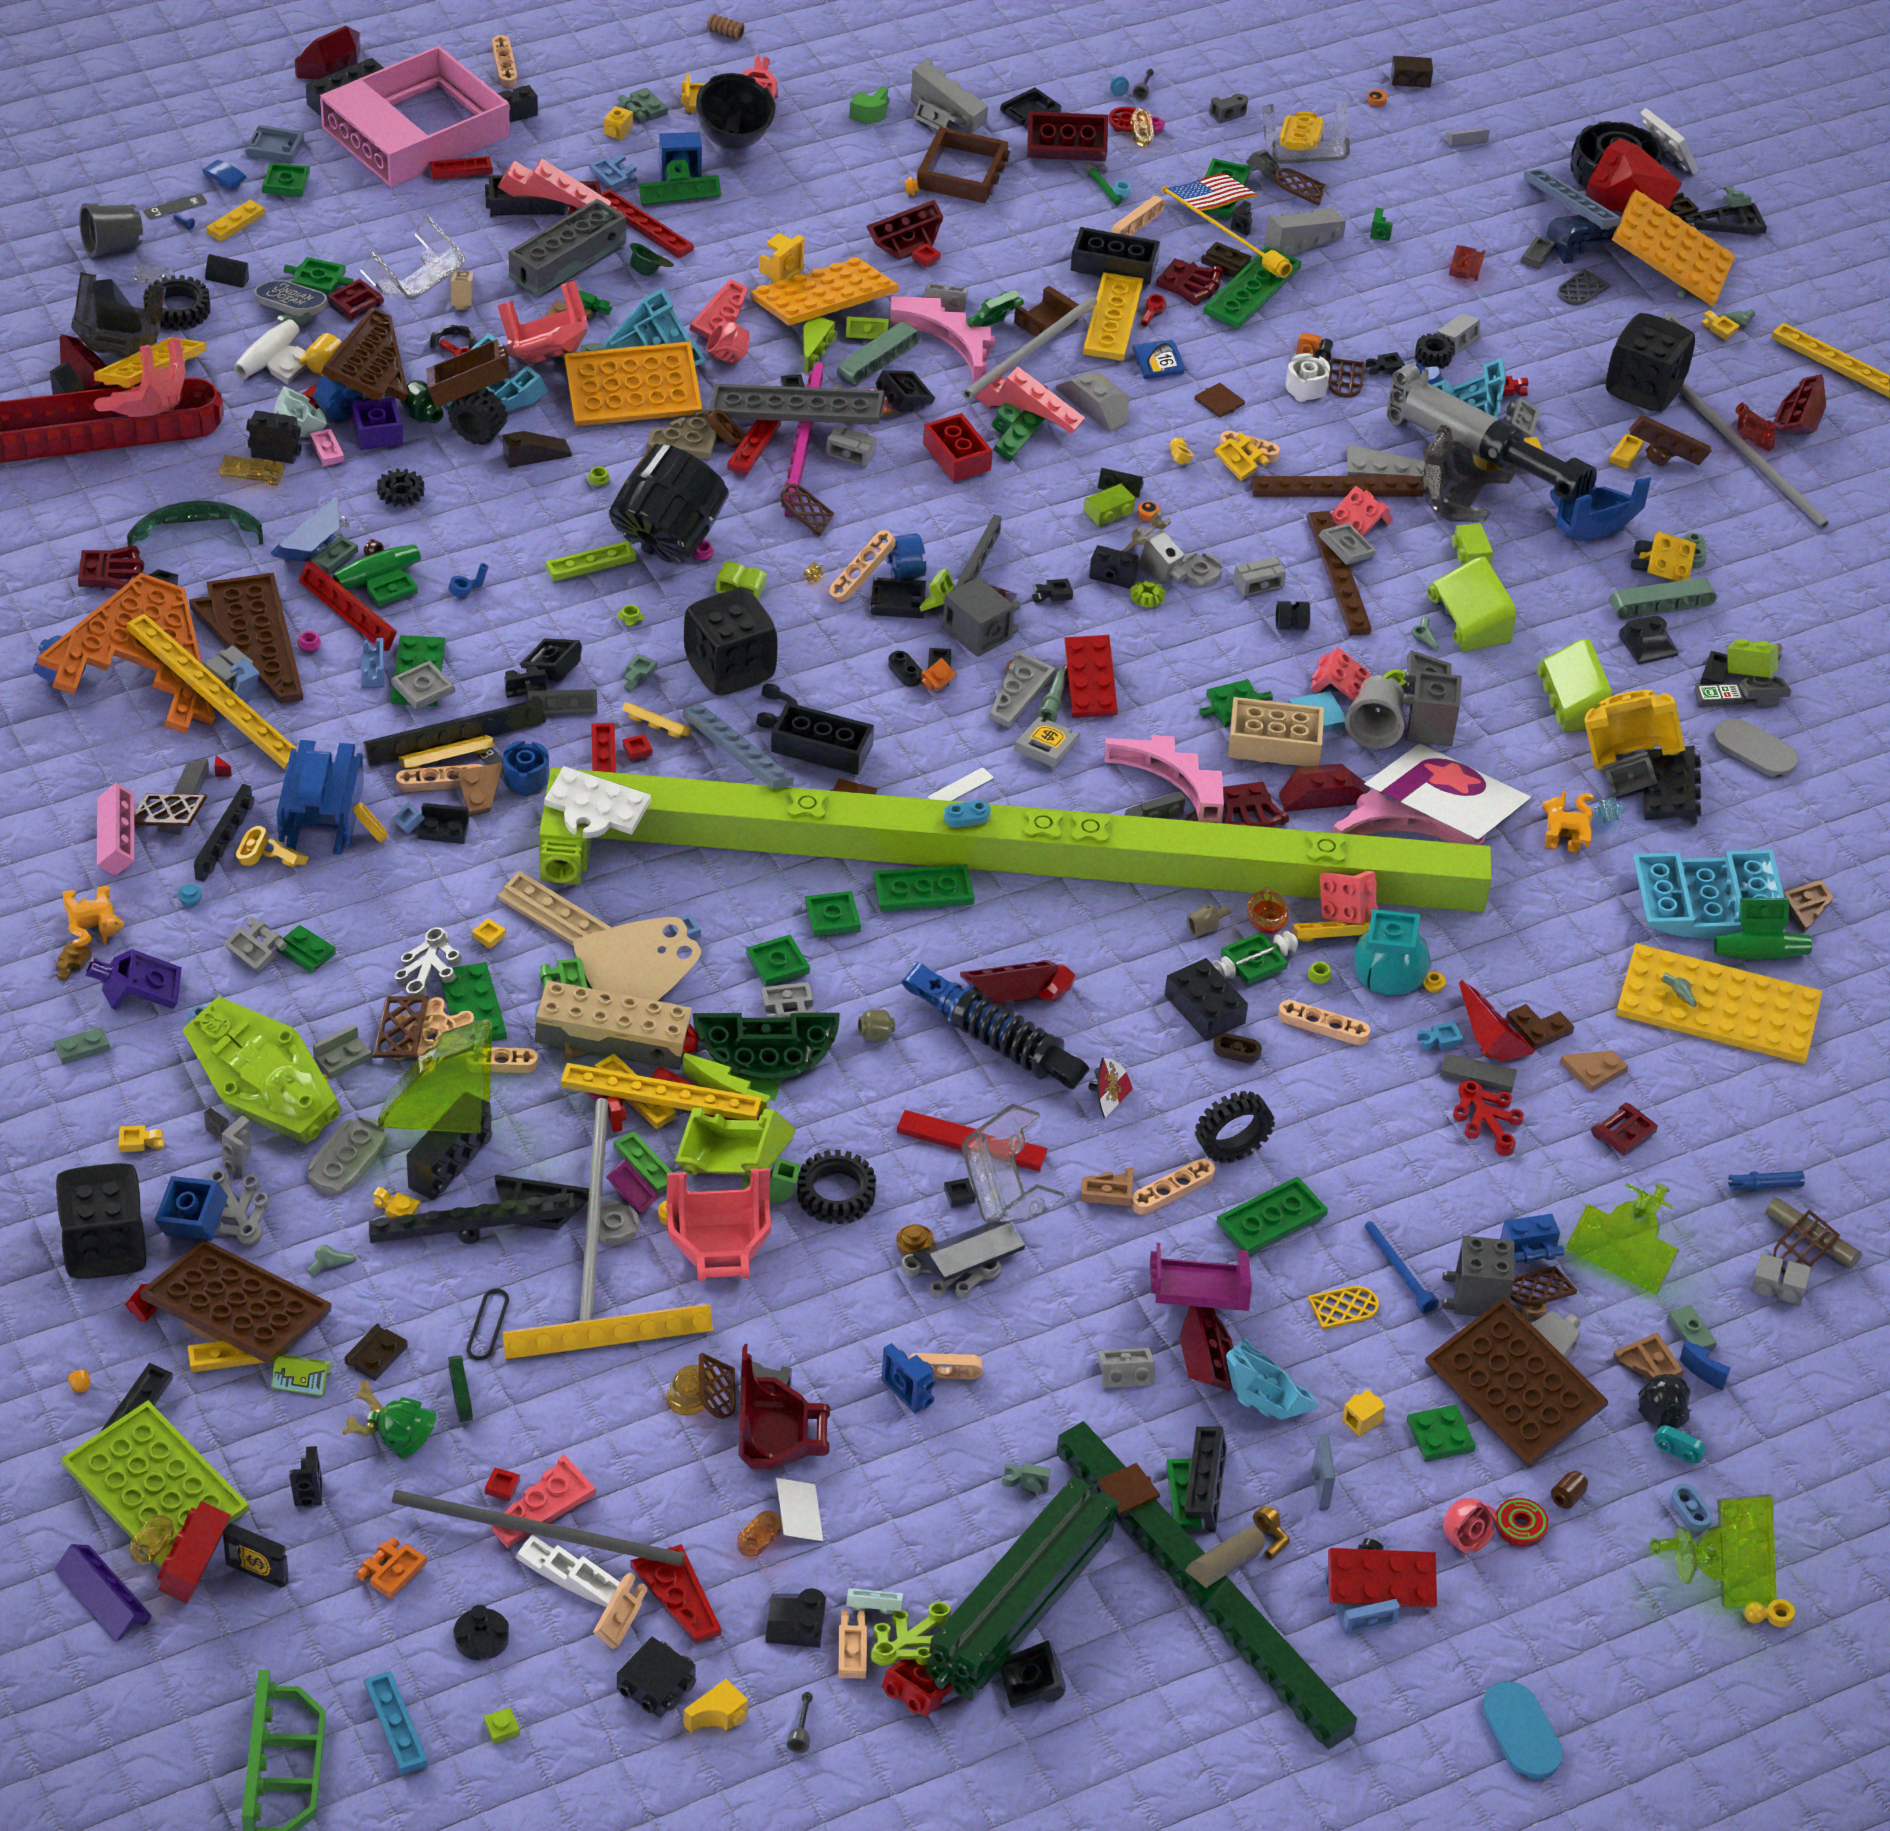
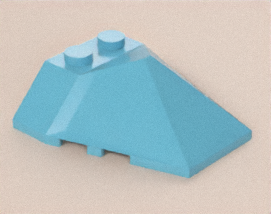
M664 288L645 297L601 346L602 350L691 342L695 367L706 361L696 342L692 343L673 311L674 305Z
M1501 357L1483 364L1484 375L1454 387L1446 380L1432 385L1498 418L1506 380L1504 359ZM1451 443L1456 452L1463 450V448Z

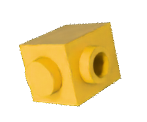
M615 106L604 118V135L623 140L633 128V111Z
M1366 1390L1360 1395L1352 1396L1345 1404L1342 1421L1360 1437L1383 1422L1386 1406L1379 1397Z

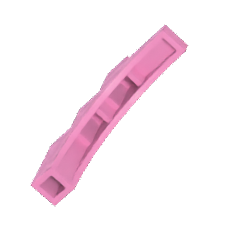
M891 296L890 326L905 322L919 331L936 336L950 344L966 360L972 373L973 383L979 380L982 374H986L987 362L983 361H986V356H990V348H994L995 336L991 335V327H969L966 322V313L945 312V307H941V298Z
M1151 735V740L1106 738L1104 762L1133 766L1159 775L1181 789L1191 800L1199 822L1222 823L1224 806L1222 771L1199 770L1198 754L1175 752L1174 736Z
M1374 788L1368 793L1362 794L1356 802L1357 809L1353 810L1342 821L1339 820L1332 830L1333 833L1366 835L1382 831H1410L1439 837L1451 843L1481 845L1485 842L1486 837L1485 834L1480 839H1476L1398 800L1392 802Z

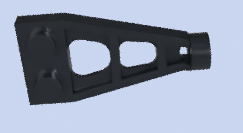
M1755 203L1734 208L1728 205L1691 215H1684L1681 219L1697 230L1755 235L1765 234L1767 229ZM1737 215L1741 224L1728 223L1725 216ZM1717 217L1719 223L1708 222L1707 219Z

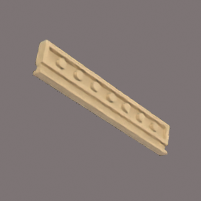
M518 871L504 886V890L497 894L500 901L574 946V939L612 928L521 871Z

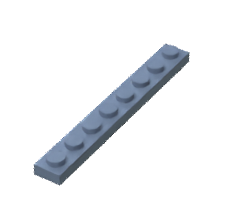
M1543 169L1524 171V179L1531 183V185L1557 199L1561 204H1565L1571 210L1579 213L1580 216L1600 226L1601 229L1609 230L1613 226H1619L1621 223V217Z
M695 704L692 707L683 708L682 717L769 787L776 789L793 786L794 777L704 705Z

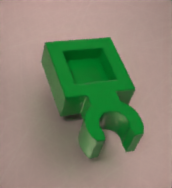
M579 290L585 309L594 312L600 311L603 314L610 315L613 308L609 306V301L597 299L595 295Z

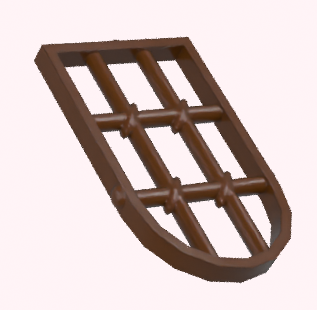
M1332 358L1328 381L1331 392L1340 397H1354L1358 395L1363 387L1365 362ZM1333 363H1339L1340 370H1334ZM1343 365H1352L1351 372L1344 371ZM1355 366H1362L1361 373L1354 371ZM1332 373H1338V381L1331 380ZM1342 374L1350 376V383L1342 381ZM1354 375L1361 376L1360 384L1353 382ZM1332 384H1337V390L1333 388ZM1341 385L1348 386L1349 393L1341 392ZM1353 387H1359L1358 390L1352 392Z
M1808 1210L1779 1239L1774 1247L1773 1256L1776 1257L1777 1250L1782 1244L1787 1250L1779 1258L1784 1259L1788 1254L1793 1253L1797 1257L1794 1261L1795 1263L1804 1262L1807 1266L1812 1267L1840 1237V1234L1811 1210ZM1810 1214L1815 1220L1807 1229L1804 1228L1803 1230L1799 1225ZM1820 1222L1826 1227L1825 1230L1817 1238L1811 1237L1808 1234L1809 1231ZM1795 1229L1802 1233L1792 1244L1788 1245L1784 1242ZM1828 1231H1831L1835 1236L1825 1247L1822 1246L1819 1241ZM1803 1238H1808L1812 1243L1803 1253L1800 1252L1799 1254L1793 1249ZM1813 1247H1819L1821 1251L1811 1262L1804 1258ZM1781 1267V1271L1785 1273L1786 1269Z

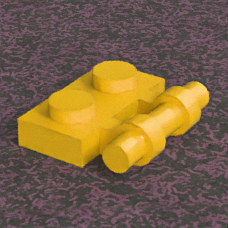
M1240 432L1236 436L1239 442L1236 443L1230 438L1215 448L1214 454L1242 482L1258 471L1256 462H1259L1264 467L1268 465L1269 459L1262 449H1258L1253 444L1254 441L1249 436H1245L1243 432ZM1243 450H1248L1251 455L1248 456Z

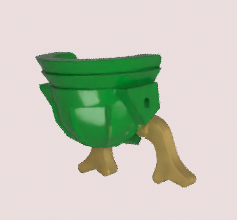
M368 1380L360 1383V1392L356 1394V1398L365 1401L370 1407L367 1424L364 1427L357 1422L354 1416L346 1419L347 1426L342 1430V1434L355 1433L368 1437L379 1431L380 1436L384 1440L383 1444L394 1449L396 1455L401 1459H405L414 1454L427 1440L434 1428L436 1413L434 1410L421 1408L422 1402L401 1397L399 1401L393 1400L382 1408L379 1401L372 1394Z

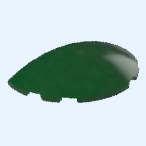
M742 1013L692 1014L698 1039L709 1052V1055L719 1064L731 1067V1071L741 1076L758 1080L791 1078L817 1065L827 1055L832 1043H834L840 1021V1013H791L790 1017L742 1018Z

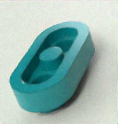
M1670 1426L1659 1427L1654 1435V1442L1661 1451L1675 1455L1687 1463H1699L1706 1454V1447L1700 1440Z

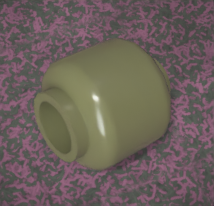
M867 1010L858 1018V1033L867 1042L886 1041L889 1039L891 1032L895 1031V1020L890 1018L886 1010Z

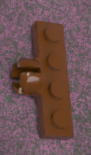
M1642 414L1629 428L1630 435L1650 443L1646 448L1647 458L1653 464L1657 463V466L1665 465L1674 456H1679L1696 465H1700L1712 452L1710 445Z

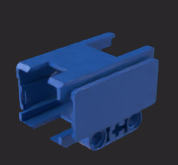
M300 740L298 751L296 748H291L278 804L277 825L279 841L284 842L285 836H287V847L296 850L301 824L338 827L333 854L341 855L344 841L345 847L351 846L356 822V815L352 808L361 799L364 784L362 753H357L355 757V744L339 743L335 762H332L331 752L314 751L316 741Z

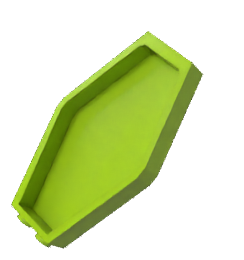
M218 996L182 1029L220 1099L232 1113L239 1116L243 1115L252 1122L307 1145L311 1140L317 1138L321 1130L330 1122L335 1121L343 1111L300 1034L291 1026Z

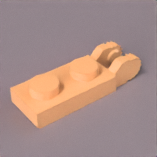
M628 1573L623 1577L593 1631L611 1649L618 1648L648 1590L641 1583L636 1586L632 1594L629 1593L636 1578L632 1573Z
M841 1610L838 1678L866 1679L867 1626H865V1611H858V1626L848 1625V1610Z

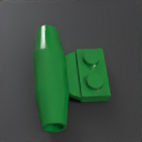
M415 544L389 548L350 563L333 573V579L345 589L367 585L368 595L377 608L418 593L417 585L408 572L403 570L419 562L421 555Z
M1740 898L1739 922L1744 931L1715 936L1714 953L1716 956L1742 960L1787 959L1811 954L1812 940L1810 935L1783 931L1789 918L1788 898Z

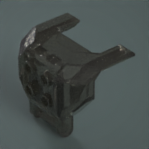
M80 272L76 308L71 328L87 346V350H94V352L100 354L112 353L118 357L126 358L139 352L140 346H152L157 343L166 287L150 285L147 307L145 308L126 306L96 300L94 298L97 275Z
M1441 425L1438 428L1436 437L1430 446H1427L1423 451L1425 460L1423 490L1426 501L1435 514L1452 522H1485L1490 511L1481 508H1470L1473 501L1484 485L1488 483L1509 484L1516 471L1482 470L1477 467L1471 450L1462 443L1453 440L1451 429L1447 425Z

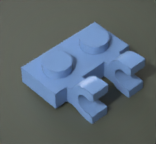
M622 153L616 155L613 159L609 160L605 157L589 164L590 172L612 191L629 184L628 181H637V176L633 173L637 171V168L633 164L625 166L621 163L626 160Z

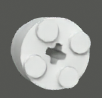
M1309 353L1294 356L1288 365L1286 389L1299 402L1325 397L1330 374L1329 363L1324 358L1319 356V359L1313 357V354Z

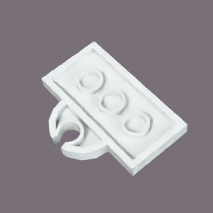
M563 766L544 799V805L564 812L565 826L573 835L577 833V826L579 824L589 825L583 830V838L598 837L609 828L632 835L651 802V795Z

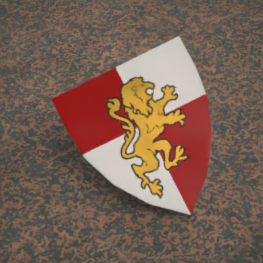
M1102 1058L1100 1067L1094 1070L1097 1081H1090L1088 1088L1089 1090L1097 1091L1103 1118H1106L1133 1090L1126 1070L1120 1063L1113 1059Z

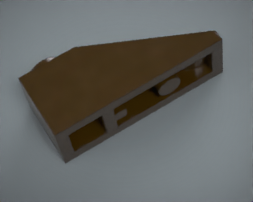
M527 431L503 434V455L509 468L572 456L565 439Z

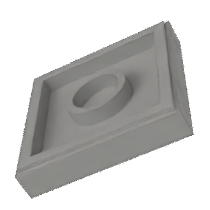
M1350 523L1324 529L1318 535L1346 565L1373 558L1377 553Z
M431 661L391 678V684L416 710L455 693V686Z

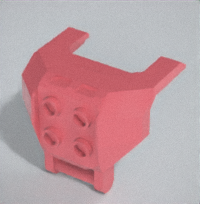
M575 280L560 285L567 305L565 311L520 324L513 301L497 306L508 339V345L504 347L509 357L529 366L550 360L549 356L560 357L569 352H576L588 331V323Z
M176 337L169 340L170 366L157 370L154 368L151 346H140L143 365L141 385L123 392H114L110 397L96 399L94 402L95 409L98 411L112 410L119 414L128 415V417L151 416L173 410L175 405H178L180 402V393L186 375L181 339Z
M770 1168L751 1169L749 1187L744 1190L691 1192L686 1189V1172L667 1173L668 1237L696 1267L697 1280L706 1281V1278L741 1276V1279H749V1263L771 1233L769 1204Z

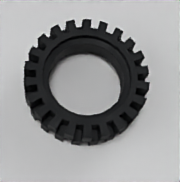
M171 275V280H168L167 277H162V282L157 279L154 281V285H148V289L144 291L143 299L146 318L153 325L157 323L158 328H162L165 325V330H170L171 327H174V331H179V327H183V330H188V325L194 328L196 327V322L202 324L203 319L206 320L208 314H210L209 290L204 283L201 284L200 280L196 279L194 281L193 277L189 276L187 280H185V275H180L179 279H176L175 275ZM172 296H186L196 301L194 305L181 310L166 309L158 305L163 299Z
M1240 1091L1239 1097L1236 1092L1231 1093V1099L1224 1096L1221 1098L1222 1103L1218 1104L1215 1101L1212 1103L1214 1108L1212 1110L1207 1108L1204 1111L1206 1116L1199 1117L1200 1123L1196 1124L1195 1128L1197 1131H1195V1136L1209 1159L1211 1158L1215 1162L1219 1160L1220 1163H1225L1228 1160L1231 1163L1234 1162L1237 1156L1238 1160L1244 1159V1153L1247 1152L1249 1156L1252 1155L1253 1151L1251 1149L1255 1147L1259 1150L1262 1147L1260 1141L1266 1143L1269 1139L1267 1135L1272 1134L1273 1130L1271 1127L1275 1126L1274 1116L1263 1098L1251 1091L1248 1094L1246 1091ZM1244 1115H1254L1251 1123L1237 1135L1227 1139H1216L1219 1131L1230 1121Z
M836 1149L835 1155L832 1156L830 1150L824 1151V1157L820 1153L814 1154V1160L809 1157L806 1160V1165L802 1164L798 1174L797 1199L801 1203V1208L803 1210L808 1209L807 1214L811 1217L816 1213V1220L820 1222L823 1217H827L826 1223L832 1224L833 1218H837L838 1224H843L844 1218H847L848 1223L854 1222V1215L858 1219L862 1218L863 1212L868 1213L870 1206H873L876 1191V1175H874L873 1168L869 1167V1162L866 1160L861 1162V1156L858 1154L852 1159V1152L846 1151L845 1156H841V1150ZM841 1173L852 1177L858 1183L860 1189L850 1199L834 1201L821 1197L815 1191L813 1185L818 1178L825 1174Z

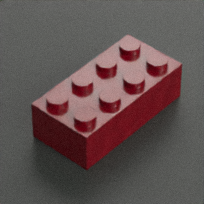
M1029 111L1026 158L1106 161L1108 115Z

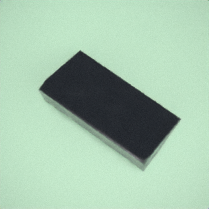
M209 254L205 279L243 288L249 280L248 263Z

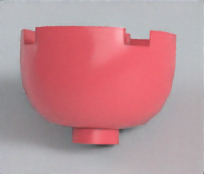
M1463 1498L1456 1501L1449 1507L1443 1520V1531L1447 1540L1464 1553H1468L1467 1551L1471 1549L1474 1552L1481 1550L1494 1533L1495 1529L1491 1528L1493 1520L1496 1521L1497 1519L1495 1510L1476 1498Z

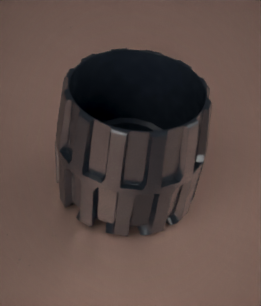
M654 444L624 482L609 510V518L616 530L623 532V537L630 543L640 542L642 544V551L650 555L655 551L663 561L670 563L671 559L676 564H683L684 561H688L708 535L729 496V490L723 479L710 466L691 453L673 445Z

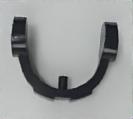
M446 325L445 328L440 329L436 333L432 332L430 338V348L433 349L437 348L439 340L443 335L459 334L469 338V349H472L477 344L473 333L468 327L462 325Z
M775 684L763 685L761 694L765 698L772 700L781 699L798 705L796 699L780 691L779 686ZM761 712L757 715L756 723L760 727L771 728L777 723L779 717L772 713Z

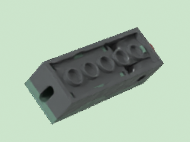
M595 199L508 251L509 278L536 296L542 295L626 243V216L623 215L620 209L612 208L601 200Z

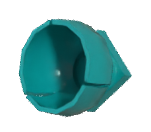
M1372 909L1369 930L1362 934L1353 954L1356 978L1367 989L1370 987V991L1383 995H1401L1422 986L1429 973L1431 962L1426 940L1418 934L1420 914Z

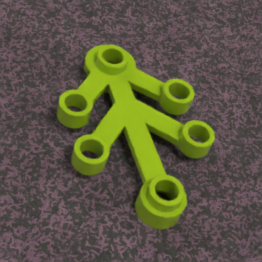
M944 1602L932 1603L929 1606L928 1617L909 1631L907 1630L909 1624L908 1612L904 1610L893 1612L892 1624L896 1627L897 1639L894 1642L889 1641L891 1627L888 1624H876L874 1626V1638L878 1642L871 1650L872 1661L880 1666H889L897 1660L915 1659L919 1665H927V1661L931 1657L929 1653L930 1648L922 1646H930L933 1636L922 1635L934 1626H943L950 1618V1606ZM905 1647H920L917 1650L903 1649Z

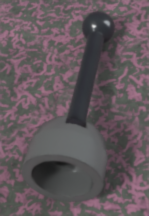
M1153 69L1147 70V76L1143 83L1140 82L1135 85L1133 96L1136 99L1144 100L1149 94L1147 83L1149 78L1154 75Z
M810 1692L802 1694L803 1707L799 1727L790 1732L787 1740L788 1749L796 1753L806 1752L810 1745V1735L804 1729L808 1705L813 1699Z

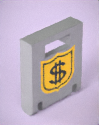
M1039 716L1016 741L1014 751L1055 768L1078 742L1080 733L1075 731L1072 734V729L1050 720L1043 722L1044 718ZM1031 743H1033V744H1035V745H1038V746H1040V747H1043V748H1045V749H1048V750H1050V751H1049V752H1046V751H1044V750H1042V749H1039V748H1037V747H1034V746L1031 745Z

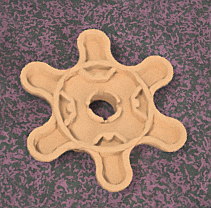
M439 997L428 1001L417 1057H419L418 1068L426 1075L432 1074L435 1071L436 1062L440 1057L454 1055L458 1058H465L470 1052L469 1043L459 1039L458 1035L473 1025V1013L462 1011L454 1016L446 1015L444 1013L445 1002ZM402 1013L395 1018L402 1023L410 1015ZM414 1020L405 1028L410 1033L414 1032L417 1021ZM431 1034L438 1035L435 1041L433 1039L428 1040L427 1037ZM408 1042L400 1049L402 1051H411L413 1042ZM393 1058V1059L396 1060V1061H401V1060H403V1059H405V1058Z

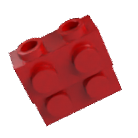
M915 1659L901 1660L886 1671L881 1686L888 1697L901 1700L907 1704L911 1712L920 1713L925 1717L940 1707L943 1698L953 1691L952 1683L950 1682L943 1689L938 1688L935 1685V1681L926 1674L927 1665H919Z

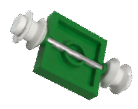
M1284 931L1282 936L1278 934L1274 936L1272 944L1262 932H1259L1221 949V963L1215 960L1212 964L1225 979L1226 976L1229 979H1234L1237 973L1248 986L1286 970L1288 962L1284 957L1288 955V951L1292 954L1297 951L1298 940L1294 934Z

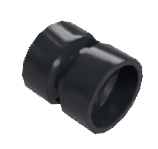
M1277 601L1276 629L1290 630L1291 627H1294L1295 630H1309L1310 603L1296 601L1292 605L1290 601Z

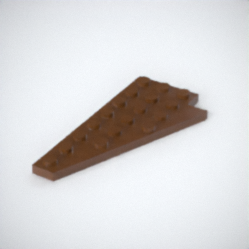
M371 307L323 366L321 374L331 381H338L346 385L351 390L366 394L372 400L381 401L384 395L388 394L405 402L408 390L391 315Z
M274 573L207 581L209 597L189 599L190 609L227 648L233 645L253 661L252 665L260 673L258 680L280 703L303 700V692Z

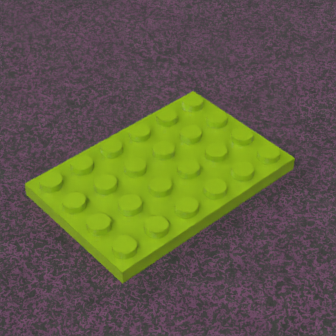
M149 1400L61 1458V1465L159 1569L167 1554L170 1553L192 1507L197 1509L201 1501L230 1514L227 1526L249 1511V1504Z

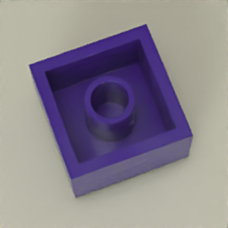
M395 397L384 398L381 401L369 400L352 403L353 425L360 450L403 445V426Z

